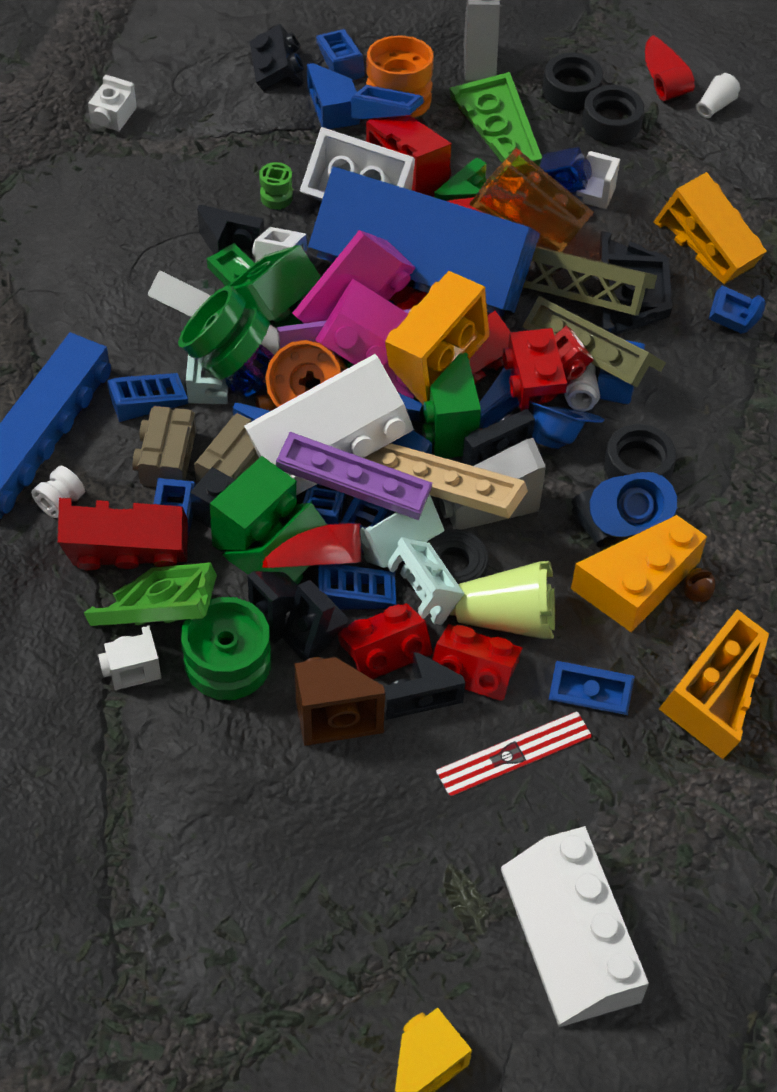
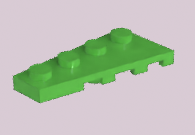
M510 72L449 88L453 101L511 175L543 168V158Z

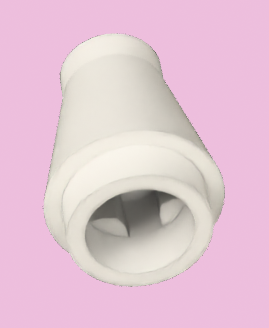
M728 73L715 76L701 101L696 105L698 113L704 118H710L714 113L735 101L740 91L738 80Z
M591 363L580 377L569 381L566 393H564L568 405L577 411L591 410L600 399V391L595 374L596 367Z

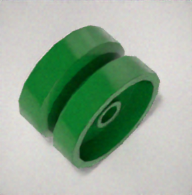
M225 286L211 295L189 319L178 340L179 347L191 358L199 359L203 357V368L220 380L229 377L240 369L253 355L266 336L270 325L269 319L257 308H245V298L232 286Z
M217 597L210 600L207 615L204 618L186 619L182 625L181 644L184 654L185 671L190 683L199 692L217 700H236L251 695L264 684L271 669L270 630L264 614L255 605L237 597Z

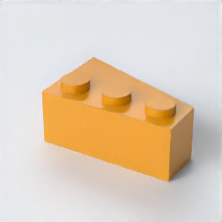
M707 172L677 188L654 220L658 227L666 226L677 236H675L674 241L680 246L687 244L698 254L695 259L723 284L753 268L767 252L760 239L753 234L742 219L739 211L732 206L722 193L720 186L713 181Z
M675 515L576 563L571 590L632 633L700 562L707 536Z
M737 609L659 707L660 711L722 759L741 741L742 725L746 711L750 707L752 688L759 674L769 633Z

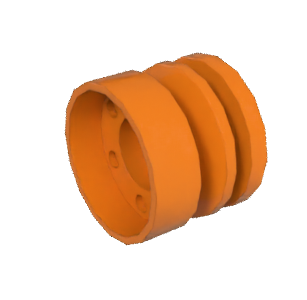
M401 35L388 36L375 41L367 52L366 72L368 79L366 85L421 95L424 97V103L410 116L415 118L423 115L430 108L432 102L431 90L433 83L431 78L433 75L434 54L431 47L422 40Z
M308 340L291 342L279 349L269 362L265 377L267 392L275 406L279 407L310 390L306 387V382L312 381L313 375L321 384L345 371L348 367L342 358L320 343Z

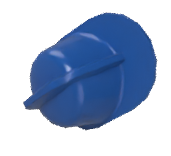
M529 401V403L533 404L532 415L535 418L532 438H534L536 443L549 448L558 449L566 444H572L586 422H604V418L588 412L563 407L542 406Z
M640 472L605 480L594 489L590 498V514L594 524L602 532L613 537L636 535L673 517L677 509V495L673 485L665 477L654 472Z

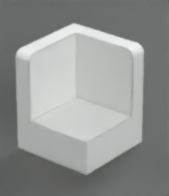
M589 151L586 158L584 175L576 191L577 196L583 197V203L607 209L616 188L620 164L619 158Z

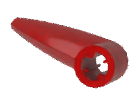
M654 35L651 36L646 42L645 61L654 80V87L658 97L662 101H666L693 92L695 80L689 66L663 41Z
M360 523L327 524L297 534L265 557L262 568L361 562Z

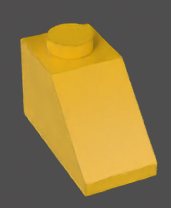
M438 1008L427 1016L423 1012L419 1013L404 1026L395 1092H435L470 1064L472 1049Z

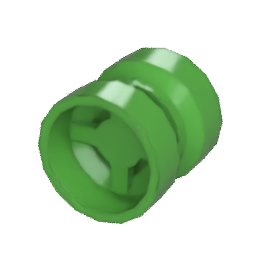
M272 162L263 166L259 174L262 186L260 189L262 204L271 209L286 208L293 201L291 168L280 162Z

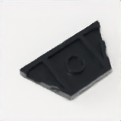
M601 231L600 262L657 275L654 289H645L639 316L601 307L602 328L614 335H618L669 318L672 310L669 257L655 251H648L643 246L631 241L628 246L611 240V233ZM608 280V282H609L610 285H613L614 283L617 282V281ZM601 283V292H602V291L605 290V288L603 287V285H602V283ZM624 284L614 291L621 304L631 306L636 286ZM608 295L603 298L604 300L611 301Z

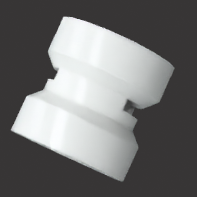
M58 466L50 474V481L39 483L31 493L37 505L46 514L53 518H58L59 498H72V501H77L85 493V488L80 479L71 470L64 466Z

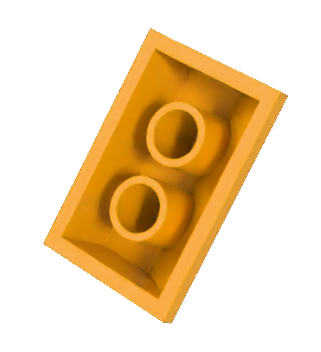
M448 271L439 282H435L431 286L423 300L411 308L405 320L388 334L385 347L389 367L423 405L424 401H429L430 385L460 353H467L470 359L489 337L485 286Z

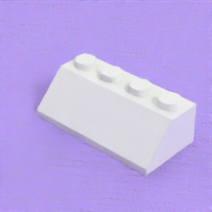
M376 354L244 426L259 458L263 456L274 465H276V460L289 432L365 458L414 430L405 404ZM287 473L297 481L296 495L317 484Z
M585 826L545 837L501 867L503 878L559 1027L642 1003L649 983Z

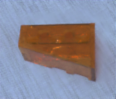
M517 148L487 179L469 204L483 213L534 229L540 233L538 242L558 252L564 250L594 213Z

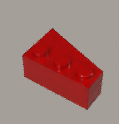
M410 115L374 118L366 121V142L414 157L412 191L434 197V192L445 184L451 176L450 159L452 143Z
M59 498L58 544L71 563L79 569L97 570L100 568V565L114 564L118 568L133 569L143 563H154L157 567L176 566L177 562H187L188 518L182 506L133 503V509H109V501L96 500L95 508L71 506L72 498Z

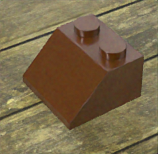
M314 657L301 663H295L296 705L304 746L384 733L385 689L383 685L336 657L326 659Z

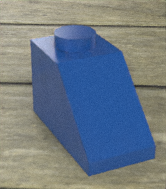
M314 63L307 64V88L321 127L334 129L360 124V119H352L351 97L358 92L352 79Z

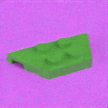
M211 562L151 568L137 577L132 583L112 593L117 602L106 608L92 606L84 612V615L90 626L127 623L142 625L147 622L156 621L171 623L176 620L204 618L207 615L217 574Z

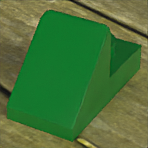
M476 157L434 192V198L449 201L486 196L483 190L487 182L485 178L487 163Z

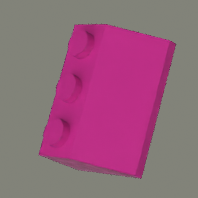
M359 230L292 314L304 323L326 321L352 279L389 301L395 292L401 291L411 279L410 274L416 267L387 240Z
M352 279L315 341L354 365L376 354L397 392L412 399L415 397L389 367L385 341L390 331L396 329L405 320L408 313Z

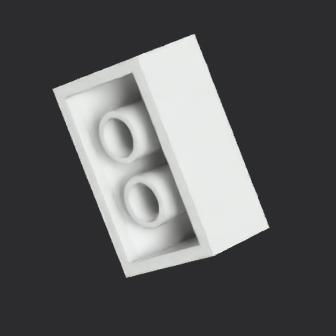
M321 127L300 192L310 198L322 201L332 166L412 190L415 158Z

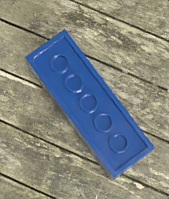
M332 166L308 247L318 250V258L334 262L359 230L387 240L416 267L410 274V280L414 281L412 288L428 293L435 282H439L448 271H451L485 286L487 312L492 313L496 311L499 316H504L505 310L515 313L540 233L522 224Z

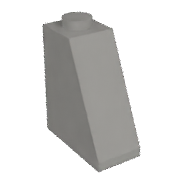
M500 0L466 1L464 30L465 84L497 75Z
M534 438L526 439L474 465V467L525 481L528 492L510 518L539 512L546 466ZM439 498L442 515L444 518H450L453 529L463 530L508 519Z

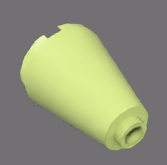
M540 561L458 584L464 595L455 605L450 615H456L458 623L540 639H553L552 630H555V590L551 587V584H547V577H553L550 561Z

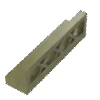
M536 246L532 261L538 264L542 275L534 281L525 280L523 287L639 316L645 289H654L657 275ZM545 264L551 265V266H554V267L551 268L550 270H548ZM562 268L567 269L574 281L564 289L558 288L552 278V275ZM576 272L584 273L585 275L579 278ZM593 276L598 277L605 288L604 291L595 297L589 296L582 284ZM546 280L549 286L540 283ZM608 280L617 281V282L614 283L613 285H610L609 282H608ZM624 284L636 286L631 306L621 304L614 293L616 289ZM577 287L580 293L572 292V290ZM608 295L611 301L604 300L603 298Z
M538 296L522 326L527 330L552 328L554 335L563 327L568 326L574 331L593 357L594 361L591 364L635 387H638L649 366L661 372L666 362L640 347Z

